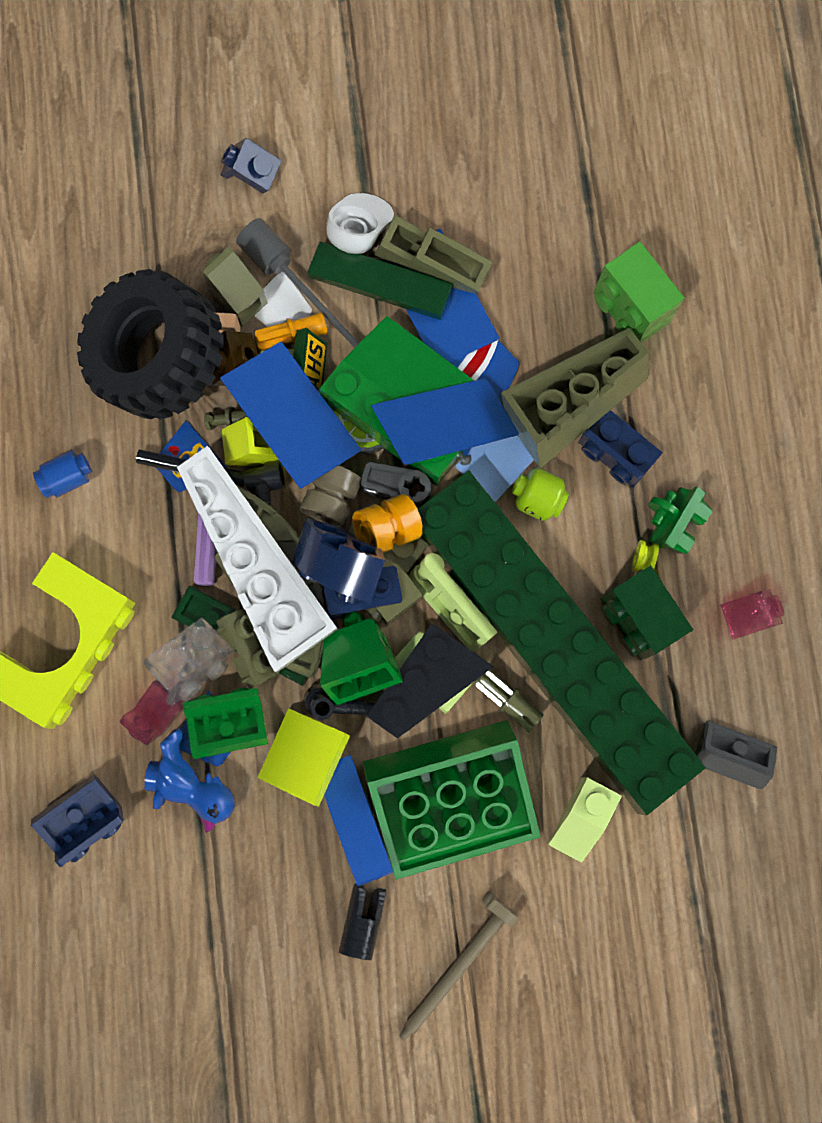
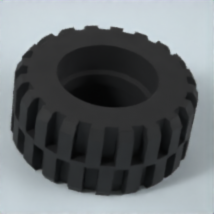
M143 269L136 271V275L130 272L120 276L119 282H110L103 288L105 292L100 297L96 296L93 299L91 311L89 314H84L81 322L84 328L82 333H78L77 344L81 347V351L77 352L79 366L83 367L81 373L85 383L90 385L91 391L97 397L105 400V402L144 419H165L173 416V412L180 414L190 408L189 403L191 401L196 403L204 395L203 389L206 385L211 386L216 378L213 376L215 368H220L222 355L219 354V348H223V334L218 332L222 329L219 315L215 313L214 306L202 294L167 272ZM164 321L165 332L159 351L146 366L138 370L137 355L144 337L154 326Z

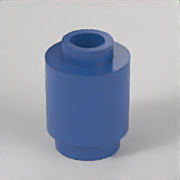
M71 449L39 465L40 469L33 472V476L37 486L46 498L53 495L58 498L88 483V474L92 473V469L83 453L77 455Z

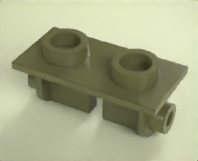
M244 608L216 621L219 627L216 631L219 633L228 653L237 650L239 657L232 661L242 679V684L247 683L250 689L280 674V672L276 673L271 667Z

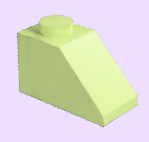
M581 777L547 844L582 863L604 833L622 796L587 777Z

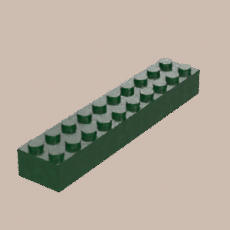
M469 470L418 508L423 526L421 538L428 543V547L433 553L442 557L446 570L464 590L477 609L488 618L490 624L498 632L497 635L638 814L649 815L706 769L689 745Z

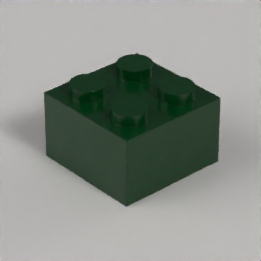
M651 565L615 587L600 599L604 604L601 607L603 615L612 626L617 624L624 635L621 638L624 647L632 657L637 655L640 661L656 655L694 630Z

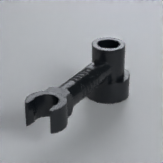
M280 460L265 462L262 467L244 469V482L247 491L255 490V496L270 506V492L285 488L283 467L280 465Z
M320 684L308 688L303 699L308 713L319 720L328 719L333 713L367 716L376 704L375 701L351 700L336 705ZM321 701L326 702L322 708L315 707Z

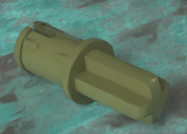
M491 669L475 681L476 687L500 706L498 711L508 713L528 733L534 728L533 725H537L544 716L542 712L538 711L519 694L520 689L516 688L514 690Z

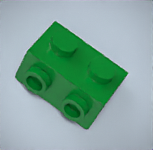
M237 688L228 694L218 696L201 695L195 697L192 701L183 703L193 759L268 744L262 703L257 688Z

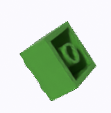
M640 241L604 266L593 292L598 307L604 313L609 312L616 321L618 332L620 333L630 328L641 343L667 326L685 299Z

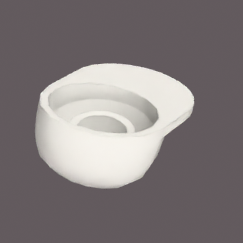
M366 193L350 194L333 206L328 214L326 225L328 239L334 246L346 253H365L375 244L379 234L389 226L394 216L393 209L386 201L377 196Z

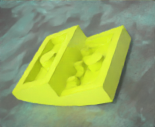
M288 708L257 778L319 807L350 735Z

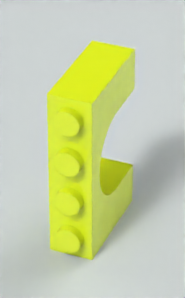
M52 552L32 584L67 605L75 614L79 623L80 639L74 655L65 665L54 671L36 673L0 651V701L41 727L54 729L56 725L61 726L67 720L73 709L70 706L72 700L77 693H83L93 679L91 671L98 661H104L110 654L114 646V642H112L113 637L119 628L123 630L128 626L135 613L132 608L136 604Z

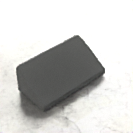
M708 720L706 721L695 754L707 770L758 789H763L774 775L777 746Z

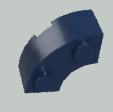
M306 518L293 561L300 569L299 575L301 577L316 581L338 592V598L345 602L359 604L360 600L367 603L372 602L385 558L381 548L353 538L342 527Z

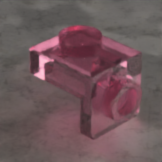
M770 589L720 605L732 640L783 624L781 616H784L782 602L778 595L772 594Z
M159 678L152 682L136 706L124 714L119 722L128 729L129 734L145 745H149L166 732L183 709V703L187 701Z

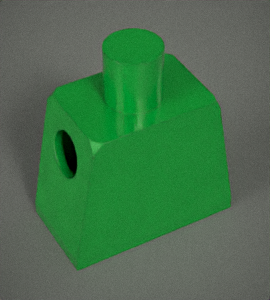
M349 613L343 618V628L333 632L324 639L320 684L336 705L403 682L389 642L373 619L365 620L364 616L360 613Z

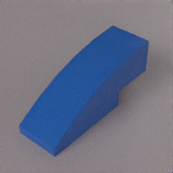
M351 755L341 758L324 796L357 886H361L392 874L394 871L356 765Z

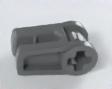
M372 462L366 464L361 481L365 494L382 500L405 494L414 502L417 509L431 499V483L425 473L419 470ZM414 484H419L421 492H417L415 497L409 496V489H412Z

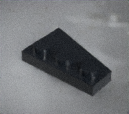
M431 624L399 669L403 682L386 688L366 717L398 739L494 666L437 626Z

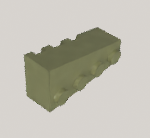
M630 328L501 392L503 407L517 428L519 439L539 468H542L648 379L649 352Z

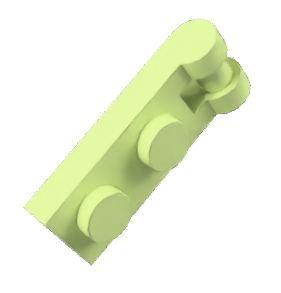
M435 553L427 554L420 564L410 572L409 578L422 593L423 598L464 646L475 652L498 632L490 624L488 618L466 596L464 590L444 570L445 564L442 557Z

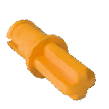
M322 312L292 321L290 318H286L285 323L256 330L255 341L260 351H265L279 342H282L284 345L292 343L294 346L296 330L307 328L319 336L327 334V327Z

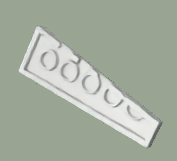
M206 446L179 465L177 469L219 553L223 566L237 591L241 604L246 610L268 661L277 673L338 630V628L211 449Z

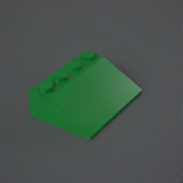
M386 316L340 362L320 387V394L329 407L400 459L371 406L474 380ZM464 450L408 464V466L413 470L425 473L430 482L437 486Z
M508 720L363 761L367 784L396 880L541 837L518 741Z

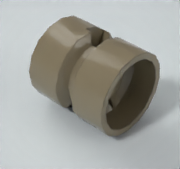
M338 465L312 482L315 487L306 491L299 508L300 511L320 522L343 528L351 510L347 502L356 498L362 478Z

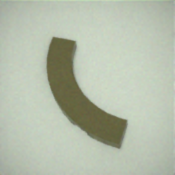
M238 487L299 573L300 569L293 561L300 538L296 531L270 505L252 493ZM301 577L326 611L322 584ZM324 640L285 668L315 680L322 659Z

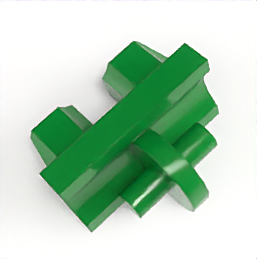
M681 487L676 493L669 490L664 499L652 497L648 506L655 514L650 522L656 528L648 543L651 545L653 543L658 544L659 548H668L678 554L689 553L695 543V537L685 531L689 521L694 525H703L713 512L712 508L703 500L706 492L699 487H694L693 490Z

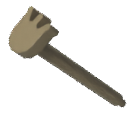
M489 891L482 900L494 915L405 1023L406 1028L399 1035L402 1040L405 1041L411 1033L415 1034L503 924L506 923L513 927L520 919L513 910L492 892Z

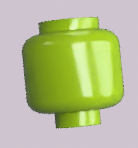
M540 468L532 469L527 476L520 474L512 489V494L517 496L515 501L516 508L540 521H547L552 516L557 518L562 512L569 496V492L565 491L563 479Z

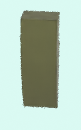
M396 215L390 222L374 254L393 265L452 283L453 288L474 294L479 292L493 262L431 227L425 232Z

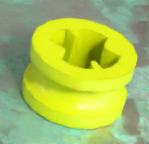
M644 540L638 542L632 561V572L637 573L638 570H644L650 565L653 569L655 568L659 552L658 544L653 543L652 546H647Z

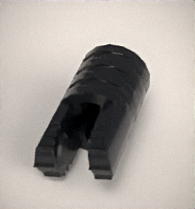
M355 883L352 888L338 952L352 958L372 960L386 898V889L377 887L373 891L367 916L362 915L366 889L364 885L357 886Z

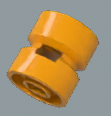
M405 494L382 501L380 506L374 504L356 511L352 517L353 529L357 540L381 548L383 553L392 550L393 543L401 546L419 539L422 535L423 526L418 509L408 495Z

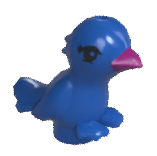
M177 728L172 730L160 743L163 755L161 762L152 760L149 762L145 775V790L155 792L153 809H160L166 800L184 803L192 807L200 816L207 833L213 830L217 823L223 822L231 816L235 807L234 795L221 782L218 776L212 778L211 774L207 773L205 781L199 780L193 768L182 758L179 746L183 732Z

